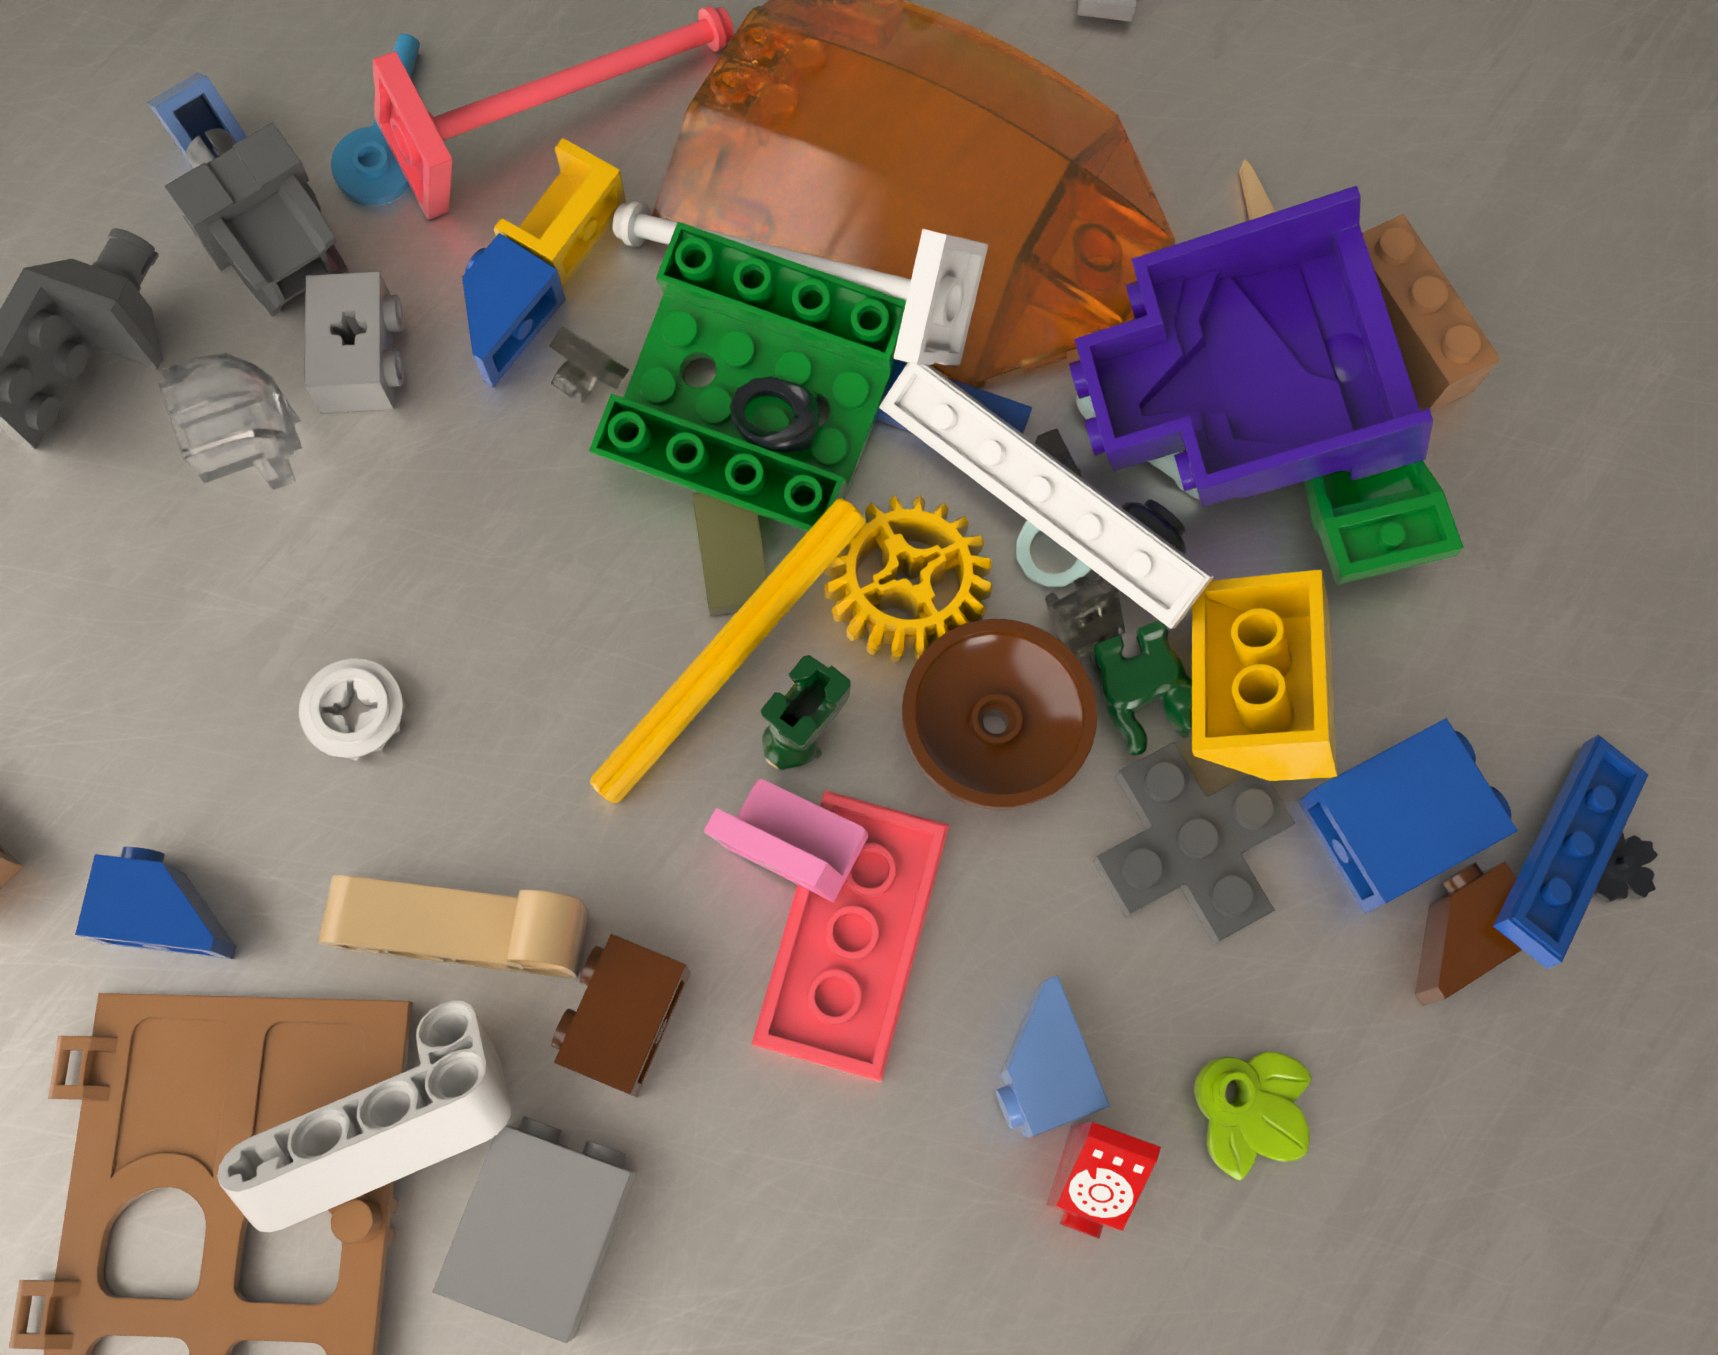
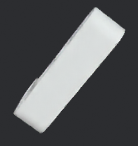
M455 1000L441 1003L431 1009L421 1019L416 1031L420 1066L247 1138L235 1145L225 1155L218 1169L217 1178L219 1184L252 1226L263 1232H274L284 1229L484 1143L498 1135L506 1126L511 1116L510 1098L500 1055L470 1004Z

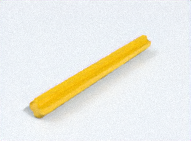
M843 498L835 500L591 776L590 784L604 799L616 804L627 795L865 524V519L854 505Z

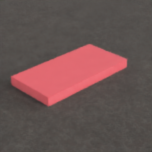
M825 790L820 807L862 826L868 832V839L834 902L797 885L752 1040V1046L881 1082L949 825Z

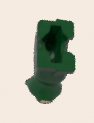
M1160 620L1136 630L1138 635L1136 639L1141 651L1140 655L1132 658L1123 657L1124 643L1121 635L1099 642L1093 646L1092 651H1089L1092 667L1100 679L1101 697L1114 726L1125 736L1127 751L1134 756L1143 754L1148 744V736L1136 719L1135 712L1157 700L1163 701L1165 716L1179 736L1187 738L1190 730H1192V678L1187 676L1181 659L1170 647L1167 640L1169 631Z
M810 655L803 656L788 674L794 684L787 694L783 695L780 692H775L761 709L763 719L769 723V726L762 735L764 758L768 764L778 770L800 767L809 763L814 758L821 757L822 752L816 739L837 716L850 696V679L832 665L828 668Z

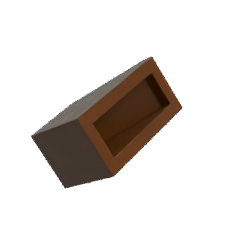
M1474 862L1442 882L1448 893L1430 904L1428 908L1415 995L1422 1005L1447 999L1522 950L1493 927L1517 879L1506 862H1502L1485 871H1482L1478 864Z

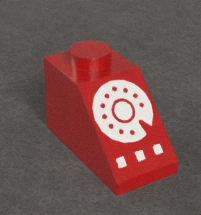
M1095 1122L1071 1126L1046 1205L1063 1211L1060 1225L1100 1239L1103 1226L1112 1230L1123 1231L1158 1160L1161 1147Z

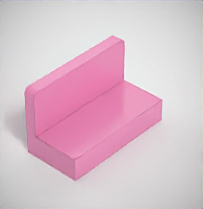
M764 779L756 781L737 817L716 808L704 829L706 834L724 848L832 902L835 901L868 839V832L862 826Z

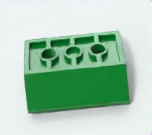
M678 221L656 276V280L664 293L625 395L624 397L614 394L610 395L589 452L595 456L808 532L835 500L839 498L845 499L849 493L877 419L879 406L886 395L897 360L894 359L906 301ZM700 358L709 359L716 365V375L708 385L692 387L685 382L684 373L689 363ZM774 377L799 384L808 389L815 398L827 403L830 408V414L826 422L818 427L810 449L804 452L770 451L748 443L734 427L730 404L736 390L755 378ZM772 396L756 398L745 409L747 420L754 427L765 432H781L796 421L792 407L783 400Z

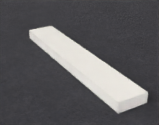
M908 362L880 404L879 408L1170 629L1177 627L1214 576L932 366Z

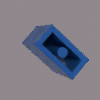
M1447 718L1315 787L1297 801L1365 914L1518 832L1511 820L1512 814L1507 800L1499 790L1489 786L1475 764L1476 756L1472 745L1462 733L1454 731Z

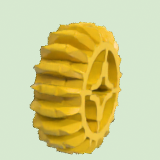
M921 494L914 499L912 509H903L902 502L896 495L889 499L887 513H883L878 506L871 502L865 508L866 523L824 570V574L832 578V580L824 585L825 598L838 601L832 607L831 615L835 622L851 620L846 629V636L850 641L857 640L866 633L870 635L867 643V652L871 655L879 652L883 643L891 645V660L895 663L901 661L904 647H913L914 656L918 660L929 647L928 644L933 643L943 634L958 626L970 623L969 621L983 620L986 607L981 601L990 598L993 584L984 579L991 572L992 562L988 557L977 556L984 546L982 535L964 537L969 526L966 516L958 518L952 523L947 522L949 508L945 502L937 506L934 513L924 511L925 500ZM905 540L922 542L931 547L918 549L909 545ZM879 547L883 553L882 565L884 569L872 576L871 584L860 589L856 576L857 571L864 559ZM954 569L958 581V593L948 606L938 612L934 606L936 595L932 587L942 582L945 573ZM904 572L909 579L919 577V582L917 585L912 586L907 578L897 581V575ZM888 608H900L906 611L912 619L892 617L881 611Z

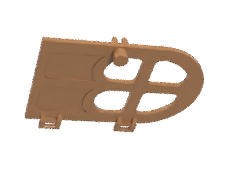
M98 993L92 1036H58L48 1099L82 1100L55 1281L19 1280L9 1348L44 1350V1355H92L95 1346L103 1337L115 1335L178 1338L186 1343L189 1355H231L236 1344L243 1340L315 1343L321 1346L327 1355H377L388 1245L395 1238V1229L390 1228L391 1214L396 1213L398 1208V1200L393 1197L395 1181L328 1209L332 1215L331 1230L334 1236L342 1242L339 1279L336 1289L329 1299L321 1304L254 1302L247 1300L242 1295L239 1280L248 1220L220 1186L217 1175L219 1165L225 1155L235 1145L247 1138L406 1072L413 1002ZM70 1051H83L78 1085H65ZM161 1188H177L191 1195L202 1208L206 1220L205 1241L197 1290L187 1299L120 1297L113 1295L104 1281V1265L110 1231L121 1212L133 1201ZM32 1296H45L40 1333L27 1332Z

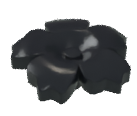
M1622 831L1594 894L1609 903L1614 900H1624L1628 894L1635 898L1643 899L1647 897L1649 892L1656 889L1652 881L1654 872L1650 868L1642 867L1653 861L1658 855L1653 849V842L1642 841L1635 835L1625 839Z

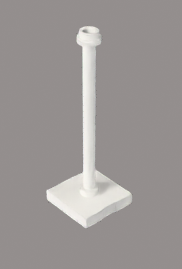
M633 201L630 204L622 203L617 208L613 217V233L617 238L622 239L624 244L632 247H640L646 239L669 245L677 222L651 216L647 204ZM696 227L906 301L894 359L917 365H933L938 363L960 366L989 244L923 229L912 279Z

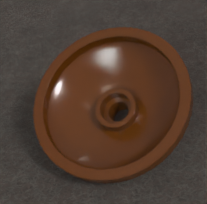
M985 619L966 623L948 631L935 640L919 657L906 683L902 703V724L906 743L912 757L921 771L935 786L949 796L968 805L991 810H1011L1031 806L1046 800L1064 788L1075 777L1087 759L1094 742L1097 728V704L1086 670L1064 643L1052 634L1028 623L1009 619ZM989 716H997L1004 721L1006 730L999 734L990 733L984 727L983 720Z

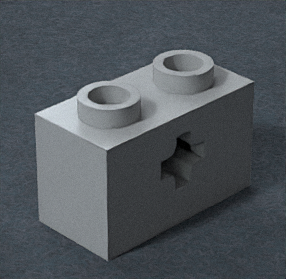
M380 272L306 276L304 388L320 413L394 409V387L402 386L403 384L402 358L399 350L394 349V332H401L403 330V311L399 296L390 294Z

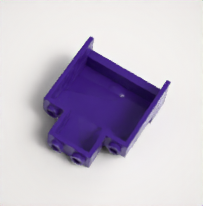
M1357 186L1131 259L1137 281L1126 284V289L1135 319L1075 338L1080 360L1069 363L1079 399L1090 396L1096 417L1084 421L1095 456L1106 453L1114 472L1186 450V452L1174 455L1184 492L1197 488L1202 507L1236 497L1245 499L1340 470L1348 471L1351 481L1426 460L1433 418L1430 409L1419 410L1359 224L1361 196Z

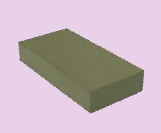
M693 493L710 616L736 613L767 578L758 514L700 493Z

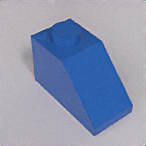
M501 233L495 237L487 248H481L475 252L467 264L465 274L462 276L472 354L483 381L491 387L498 383L566 300L558 270Z
M123 847L121 857L94 855L75 935L107 945L225 959L234 958L235 944L187 875L163 863L164 853L139 847Z

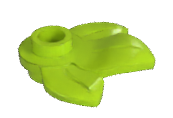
M1263 1051L1246 1062L1234 1057H1219L1210 1061L1199 1072L1195 1080L1194 1094L1202 1113L1209 1119L1206 1145L1214 1163L1226 1174L1234 1179L1242 1180L1252 1168L1257 1153L1266 1158L1283 1162L1298 1160L1305 1157L1308 1153L1310 1142L1309 1127L1303 1112L1294 1104L1295 1100L1305 1091L1312 1080L1311 1074L1303 1064L1283 1053ZM1234 1080L1237 1087L1236 1097L1233 1103L1229 1104L1225 1096V1090L1228 1083Z

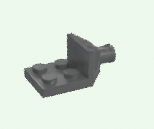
M113 228L107 237V243L101 254L92 265L75 259H67L23 268L0 309V429L14 442L33 449L37 448L44 433L50 430L56 423L60 404L73 380L78 378L85 370L88 353L92 346L158 369L163 358L152 308L140 294V285L150 267L155 264L159 254L143 238L129 231Z

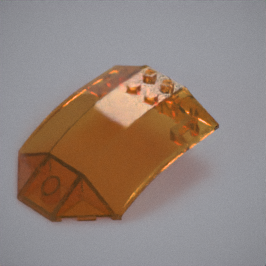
M769 0L765 4L753 8L734 34L685 112L681 131L651 215L912 279L923 229L989 244L960 366L938 363L931 365L951 379L976 388L985 387L986 380L1018 368H1021L1023 373L1064 360L1067 358L1068 351L1077 349L1075 338L1134 320L1135 317L1126 289V284L1137 281L1131 259L1175 245V237L1118 114L1060 73L1010 44L959 20L903 0Z

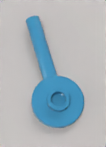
M400 34L397 37L393 52H397L411 79L420 42L411 35ZM375 118L371 127L357 129L346 135L337 144L331 159V170L339 189L349 199L363 205H384L397 200L410 188Z

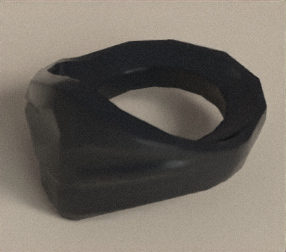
M774 377L755 378L736 390L730 404L733 425L748 443L770 451L804 452L811 448L818 431L819 409L818 402L811 391L803 386ZM772 396L783 400L791 406L797 420L781 432H765L754 427L747 420L745 409L756 398Z

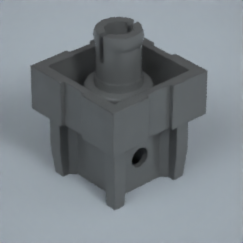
M273 122L236 144L233 137L224 129L217 128L204 132L214 146L212 148L218 156L217 158L212 155L200 136L196 137L189 144L186 155L194 169L166 184L164 187L183 214L190 229L219 270L222 271L232 265L252 295L272 317L282 311L281 308L287 301L306 290L307 275L343 274L348 271L346 264L334 245L336 239L320 213L321 208L316 195L307 183L309 179L301 160Z

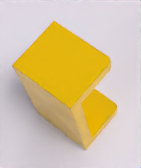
M564 138L555 147L560 173L521 225L517 227L501 218L494 226L496 236L501 233L557 269L562 288L611 224L617 208L622 203H626L620 170Z

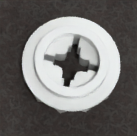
M349 658L325 666L311 678L300 699L299 719L306 737L319 750L330 757H343L357 761L360 756L368 753L382 752L384 744L391 736L400 732V720L406 704L397 680L387 669L370 660ZM353 689L357 692L359 700L364 705L374 707L369 712L359 714L358 724L355 725V732L351 729L349 721L344 716L333 714V712H338V709L349 706L350 697L353 696Z

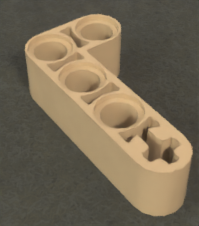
M335 875L331 878L318 943L328 947L357 952L553 977L577 978L589 910L576 897L548 891L520 890L518 897Z

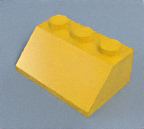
M1322 569L1211 580L1192 605V752L1195 757L1269 781L1337 777L1330 608Z

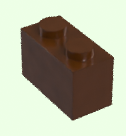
M610 934L605 948L596 945L584 965L580 983L586 985L587 989L577 1011L568 1008L559 1021L551 1044L552 1047L559 1049L554 1063L637 1098L690 975L687 965Z

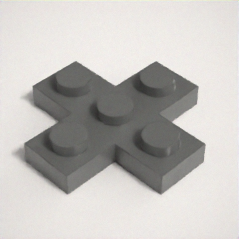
M1175 742L1119 770L1115 777L1146 830L1096 856L1093 863L1124 917L1181 888L1212 943L1216 944L1275 911L1242 856L1244 852L1295 824V821L1269 780L1249 774L1207 797Z

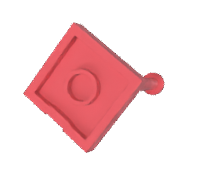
M707 6L699 10L697 22L435 117L427 111L395 51L373 59L375 120L427 220L449 212L452 157L443 140L707 44L714 52L724 49L726 43L734 38L733 24L729 14L723 7L714 9L712 6Z

